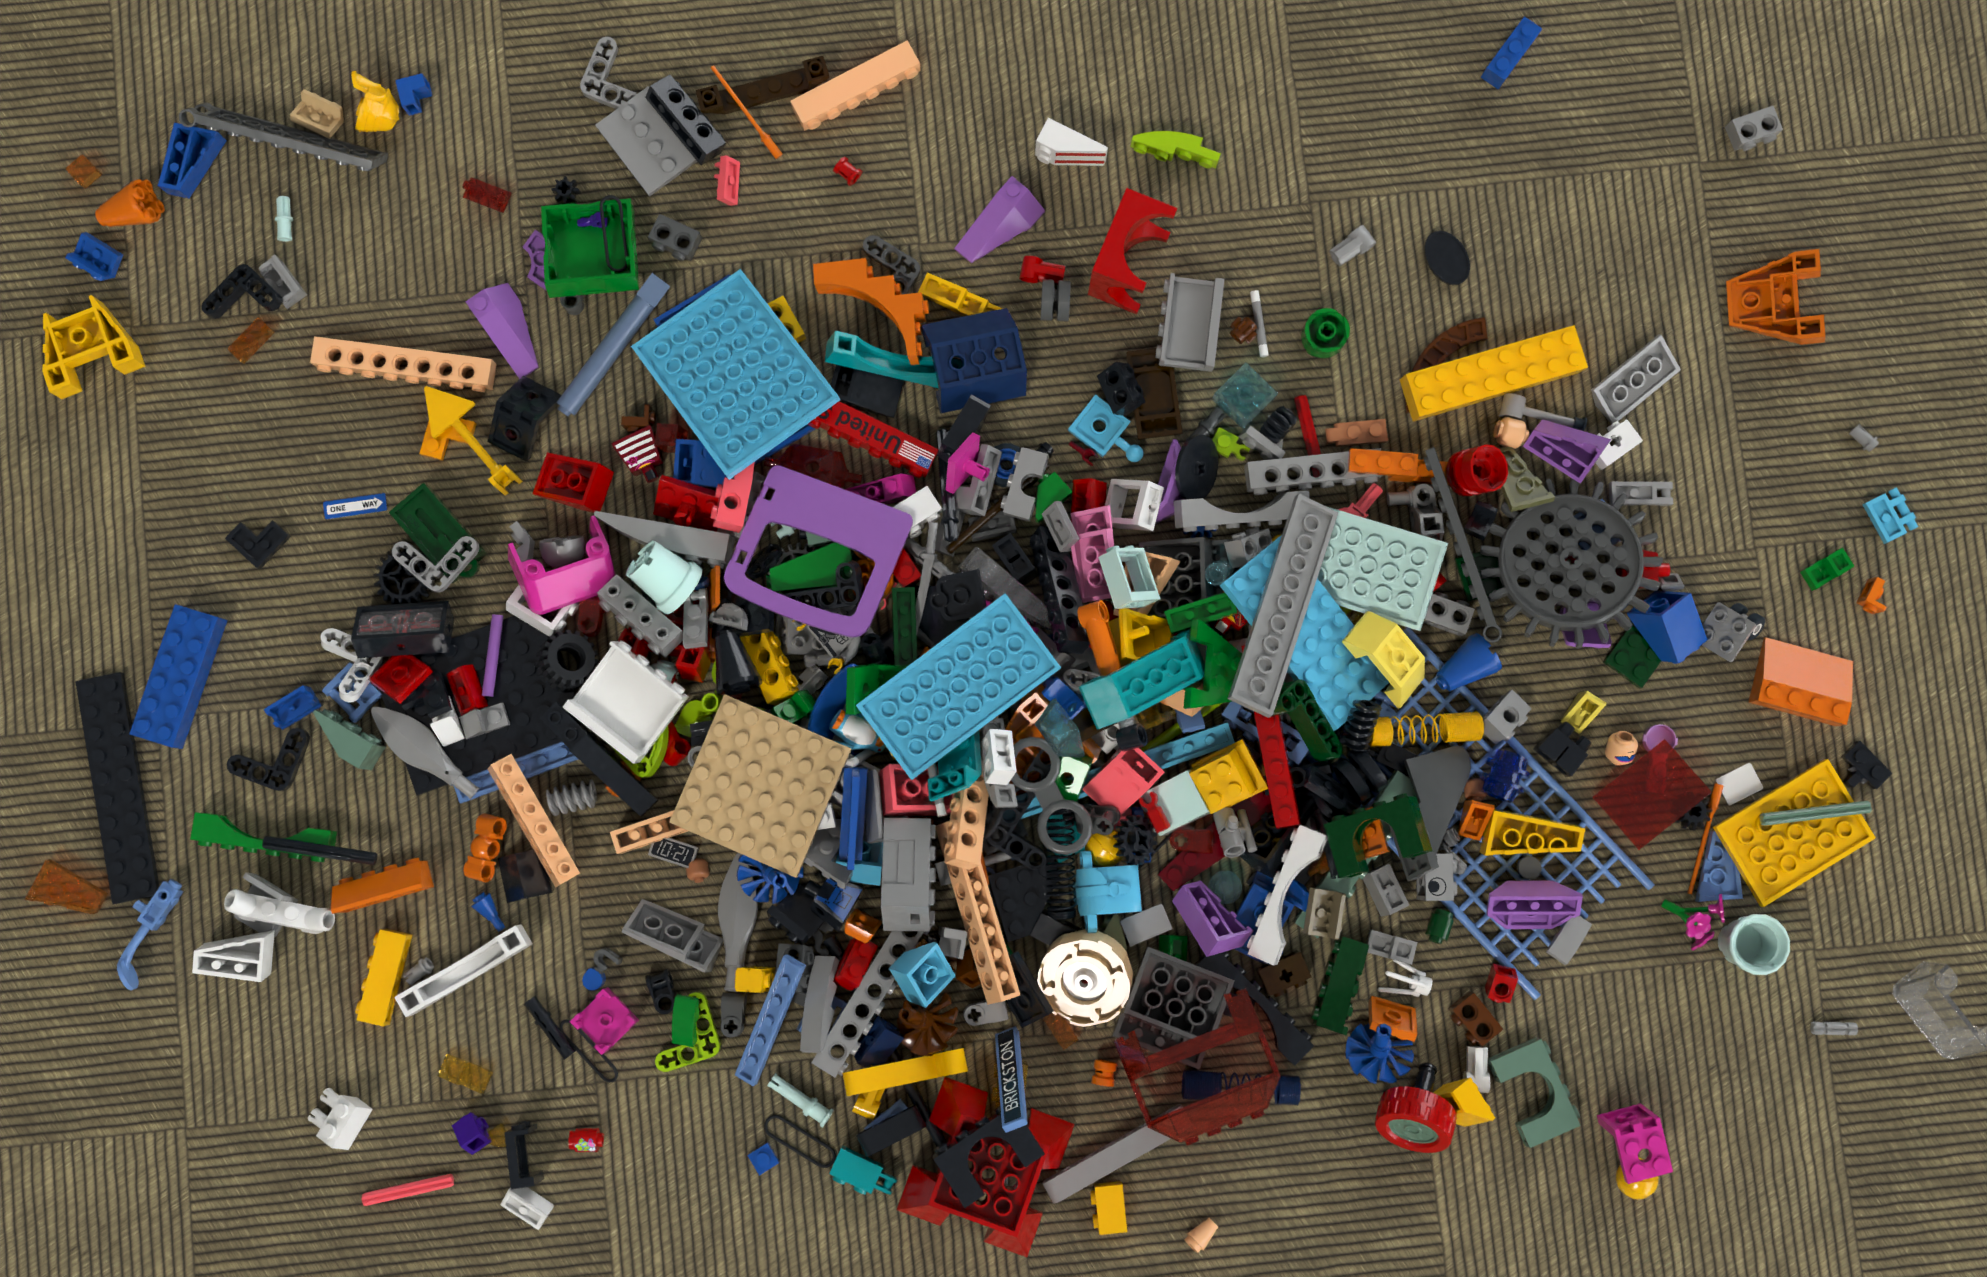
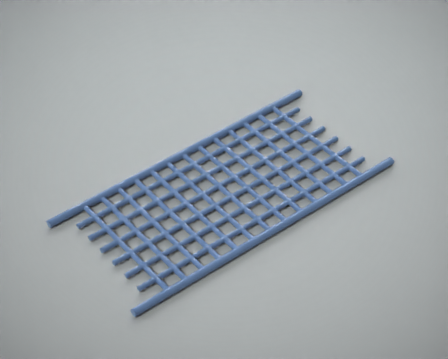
M1398 624L1424 655L1425 662L1429 660L1439 671L1444 663L1411 628ZM1437 675L1430 682L1424 678L1421 681L1424 687L1414 697L1410 696L1407 699L1408 702L1397 713L1389 705L1386 710L1393 713L1400 721L1401 716L1413 706L1424 718L1428 713L1417 701L1430 691L1440 702L1429 713L1433 718L1444 707L1450 713H1458L1449 702L1459 693L1471 704L1464 712L1476 710L1483 717L1489 711L1466 686L1453 690L1444 699L1433 687L1437 683ZM1376 699L1375 703L1380 705L1381 701ZM1426 717L1424 723L1425 725L1429 723L1432 726L1433 720L1431 717ZM1393 718L1392 721H1391V722H1392V725H1393L1395 722L1398 723V721H1397L1395 718ZM1402 720L1401 725L1408 734L1404 737L1402 745L1399 742L1395 744L1401 748L1410 740L1409 726L1404 720ZM1422 721L1414 727L1415 742L1423 749L1418 756L1432 753V750L1442 741L1439 735L1437 743L1433 741L1428 746L1426 743L1423 744L1421 738L1417 735L1421 730ZM1514 736L1507 742L1504 740L1500 741L1493 748L1483 738L1477 741L1487 753L1476 764L1470 758L1471 770L1469 778L1476 772L1487 784V793L1492 789L1503 802L1495 809L1503 810L1508 806L1514 813L1530 816L1540 807L1551 818L1550 820L1562 822L1560 818L1571 809L1582 821L1578 826L1583 828L1587 826L1598 837L1588 848L1582 843L1581 851L1583 853L1572 863L1560 852H1549L1540 861L1542 867L1541 874L1547 881L1560 883L1572 873L1582 884L1577 892L1582 894L1585 890H1588L1601 904L1605 899L1592 887V884L1604 874L1616 888L1620 887L1621 883L1607 870L1619 860L1647 890H1650L1655 885ZM1289 737V738H1290L1292 741H1294L1295 743H1297V744L1299 743V742L1295 741L1294 739H1292L1291 737ZM1466 741L1461 747L1466 750L1475 741ZM1448 742L1451 747L1458 746L1456 742ZM1506 743L1518 754L1508 765L1496 753ZM1309 751L1305 758L1310 763L1318 762ZM1341 754V756L1338 757L1347 759L1343 754ZM1491 757L1503 768L1492 780L1480 769ZM1522 759L1534 770L1525 781L1512 770ZM1375 761L1381 771L1390 778L1392 773L1388 768ZM1333 772V773H1332L1333 779L1340 783V781L1337 779L1335 773ZM1506 774H1509L1519 785L1508 797L1496 786ZM1538 776L1550 787L1540 798L1528 787ZM1371 790L1375 797L1365 806L1361 805L1360 808H1369L1380 792L1377 793ZM1523 790L1535 802L1524 813L1512 802ZM1554 792L1566 804L1556 815L1544 803ZM1463 808L1460 811L1455 809V816L1451 818L1448 825L1449 829L1458 820L1460 821ZM1391 837L1387 841L1388 846L1399 857L1394 839ZM1465 837L1460 843L1457 842L1453 846L1452 851L1456 854L1459 852L1470 865L1466 868L1464 874H1453V882H1456L1469 898L1459 907L1453 901L1441 902L1500 965L1516 970L1518 976L1517 983L1533 1000H1536L1541 994L1511 962L1522 952L1535 967L1539 965L1540 962L1526 947L1537 937L1549 947L1551 941L1543 933L1545 929H1532L1534 932L1521 943L1510 931L1511 929H1505L1493 918L1487 916V906L1479 898L1489 886L1494 890L1499 887L1495 881L1506 870L1516 881H1529L1530 879L1522 878L1511 865L1522 855L1525 857L1532 855L1528 853L1514 854L1508 861L1500 854L1493 855L1502 866L1490 877L1479 866L1487 856L1480 854L1474 860L1463 849L1472 840ZM1601 843L1614 854L1604 865L1592 854ZM1554 856L1566 867L1556 879L1543 868ZM1586 857L1598 868L1588 880L1575 869ZM1474 869L1486 881L1475 892L1462 881ZM1473 902L1485 913L1475 924L1463 912ZM1581 908L1580 915L1586 919L1589 915ZM1489 918L1501 929L1491 941L1479 929ZM1505 935L1517 946L1507 958L1495 946Z

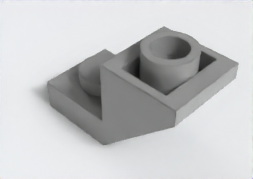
M516 521L509 527L513 531L511 534L513 539L519 545L523 543L516 549L521 562L533 559L535 541L525 528Z

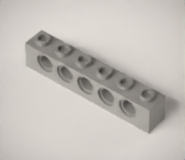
M1377 448V449H1367V450H1378V451H1381V448ZM1349 451L1252 461L1244 465L1247 492H1254V495L1267 494V490L1275 489L1276 493L1290 491L1289 488L1298 487V490L1312 489L1313 485H1320V488L1333 487L1334 483H1342L1343 486H1349L1361 480H1364L1365 483H1375L1383 475L1348 472ZM1332 465H1336L1341 469V475H1335L1332 472ZM1312 467L1317 468L1320 472L1319 477H1312L1309 469ZM1287 470L1295 471L1297 479L1291 480L1287 476ZM1266 472H1270L1275 476L1274 482H1268L1265 479Z

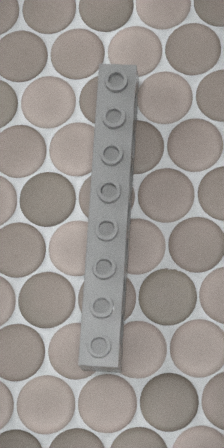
M891 931L863 977L860 986L855 990L827 1036L823 1052L817 1053L811 1062L813 1065L834 1078L837 1074L843 1075L842 1073L845 1072L849 1065L845 1062L849 1054L855 1055L861 1045L858 1042L862 1033L864 1035L868 1034L873 1025L870 1022L874 1013L879 1015L886 1004L882 1002L886 994L891 995L898 984L894 981L893 975L887 978L883 977L880 974V968L883 965L891 966L898 959L892 953L894 946H903L905 952L918 948L922 945L918 942L922 934L927 936L929 931H917V935L913 938L907 937L904 931ZM874 984L881 988V994L876 998L868 994L869 986ZM863 1004L868 1007L869 1014L866 1017L860 1018L856 1015L855 1009L858 1005ZM851 1024L856 1027L857 1033L854 1037L847 1038L843 1034V1029L846 1025ZM834 1045H841L844 1048L845 1052L841 1058H834L831 1055V1048Z

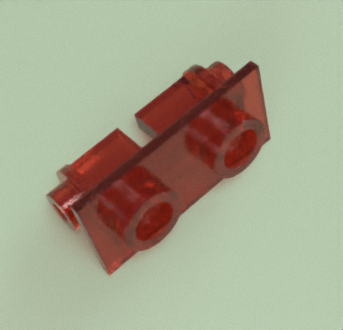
M472 177L469 181L465 180L462 186L463 189H466L463 198L504 213L512 195L509 191Z

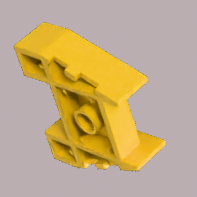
M93 295L89 296L91 308L57 320L48 313L43 314V330L45 331L43 353H45V364H43L42 372L49 392L60 399L82 392L75 367L108 354L112 366L124 375L146 367L139 346L104 303Z

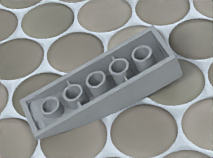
M599 511L594 512V516L602 523L644 546L652 540L656 541L688 562L694 561L699 566L704 562L712 568L717 565L720 566V569H723L732 558L735 540L730 534Z

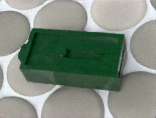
M422 483L389 511L390 515L435 566L460 538L469 536L475 539L431 487L425 483ZM472 542L470 544L464 543L465 550L461 554L458 551L455 554L464 560L466 557L462 556V554L466 550L472 551ZM480 544L478 554L452 583L456 582L461 576L468 579L478 573L480 569L479 561L488 554ZM456 558L448 560L447 568L451 571L457 569L458 560ZM443 569L440 570V572L444 573L443 576H450V574L445 572Z

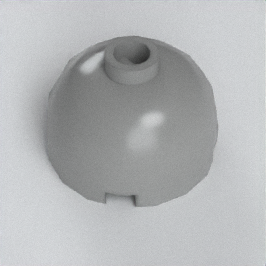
M571 535L565 538L554 537L541 540L539 542V549L543 560L548 565L558 568L582 560L585 554L584 536Z

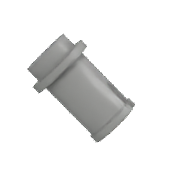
M1860 424L1849 433L1864 447L1863 450L1868 452L1879 444L1876 440L1877 437L1870 435Z
M427 957L424 959L420 958L414 967L403 974V977H408L406 982L412 986L424 975L431 974L434 965Z

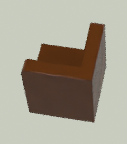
M969 949L964 952L963 959L957 958L956 979L970 988H974L980 985L981 981L972 951Z

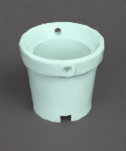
M652 540L639 551L638 555L640 556L636 562L632 560L627 569L626 576L655 601L658 610L667 615L678 609L690 596L701 578L702 569L694 561L687 562Z
M1751 914L1731 921L1727 926L1725 925L1718 936V947L1723 952L1724 958L1737 965L1740 969L1753 975H1767L1777 971L1786 962L1790 953V939L1786 929L1777 919L1766 914Z

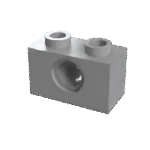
M1510 690L1501 696L1483 716L1484 734L1494 744L1502 740L1507 742L1516 733L1514 728L1516 726L1520 727L1527 721L1528 717L1526 715L1532 708L1516 692Z

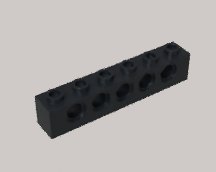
M1039 526L1030 537V546L1033 550L1034 563L1037 566L1039 583L1044 594V603L1048 610V620L1052 627L1053 640L1056 643L1058 653L1083 654L1090 646L1086 629L1082 627L1078 619L1077 611L1080 606H1083L1070 553L1069 551L1060 552L1047 526Z

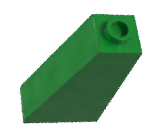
M834 542L770 568V575H766L767 588L780 594L788 591L837 585L835 570L839 564L852 560V551L850 548ZM849 566L844 568L845 575L852 577V569Z

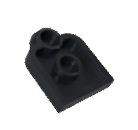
M980 569L941 577L936 583V590L930 595L931 607L941 612L943 618L948 621L971 618L985 609L987 605Z

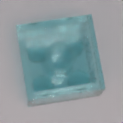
M1245 363L1214 393L1212 400L1242 429H1245L1276 398L1278 393L1254 369Z

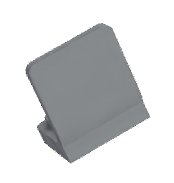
M245 872L242 877L252 883L247 892L249 894L274 898L285 902H298V899L257 874ZM234 914L237 920L259 933L275 930L274 937H276L282 928V925L257 920L255 922L244 920Z

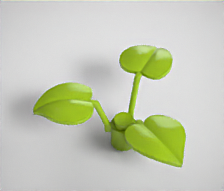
M715 660V662H714V664H713L712 673H711V674H712V679H713V681H714L715 684H716V660ZM715 690L714 693L705 694L702 701L693 700L687 703L675 724L678 733L691 737L690 724L713 720L710 715L713 712H717L723 695H718Z

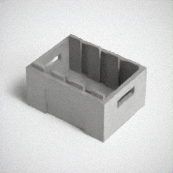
M884 818L881 912L884 931H930V925H935V911H930L931 905L935 904V889H931V883L936 882V868H932V861L936 860V846H932V839H935V825H931V819Z

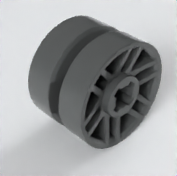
M1042 280L1040 320L1052 321L1053 314L1056 312L1057 321H1069L1071 281L1059 280L1058 287L1055 289L1054 280Z

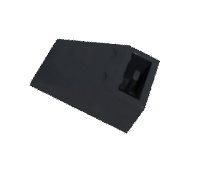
M836 365L831 387L841 399L840 402L852 408L894 418L904 380Z

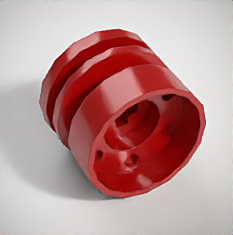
M1480 445L1460 450L1450 457L1446 466V477L1449 486L1455 493L1466 497L1496 491L1504 485L1508 476L1506 458L1500 449L1493 445Z

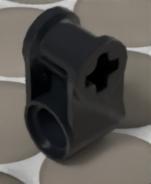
M666 968L664 972L652 976L646 975V984L656 1011L660 1014L673 1013L676 992L669 969ZM665 997H668L672 1002L669 1010H664L661 1006V1001Z

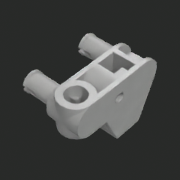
M1420 484L1418 486H1410L1407 491L1387 493L1388 506L1408 505L1411 532L1442 541L1444 535L1443 516L1436 506L1433 485ZM1420 492L1426 497L1424 501L1417 497Z

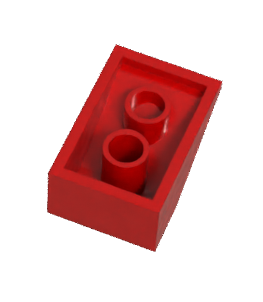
M547 452L532 494L583 511L600 512L614 472L600 463Z

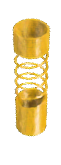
M1479 712L1437 714L1435 718L1427 714L1423 719L1419 715H1415L1412 720L1408 716H1403L1400 721L1395 716L1391 718L1388 716L1379 717L1374 727V733L1371 735L1372 739L1368 745L1370 747L1391 746L1393 741L1391 720L1393 718L1399 723L1398 741L1400 745L1404 742V733L1401 725L1403 718H1408L1410 721L1409 739L1411 744L1415 743V729L1413 726L1415 717L1420 718L1422 721L1420 734L1423 744L1427 741V731L1424 723L1426 717H1431L1433 720L1432 738L1434 743L1438 741V728L1436 724L1438 716H1441L1439 721L1440 736L1445 743L1480 741L1484 734V722ZM1434 725L1436 729V741L1434 737ZM1423 727L1425 733V740H1423ZM1411 728L1413 731V742L1411 738Z

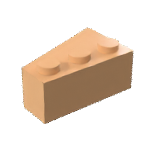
M1145 552L1160 595L1180 561ZM1125 566L1124 571L1131 592H1135L1127 566ZM1154 603L1143 608L1127 609L1148 615ZM1114 609L1113 615L1119 616V609Z

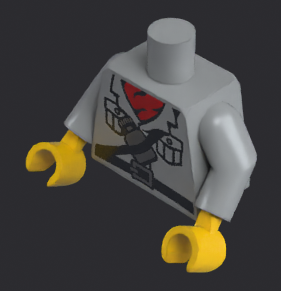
M855 606L848 613L843 608H831L824 610L845 616H852L855 613L857 606ZM802 623V626L797 627L796 630L801 631L806 624ZM809 625L807 626L808 630L831 656L832 659L828 663V668L831 665L838 666L834 674L841 671L842 665H846L856 656L861 641L860 636L850 638Z

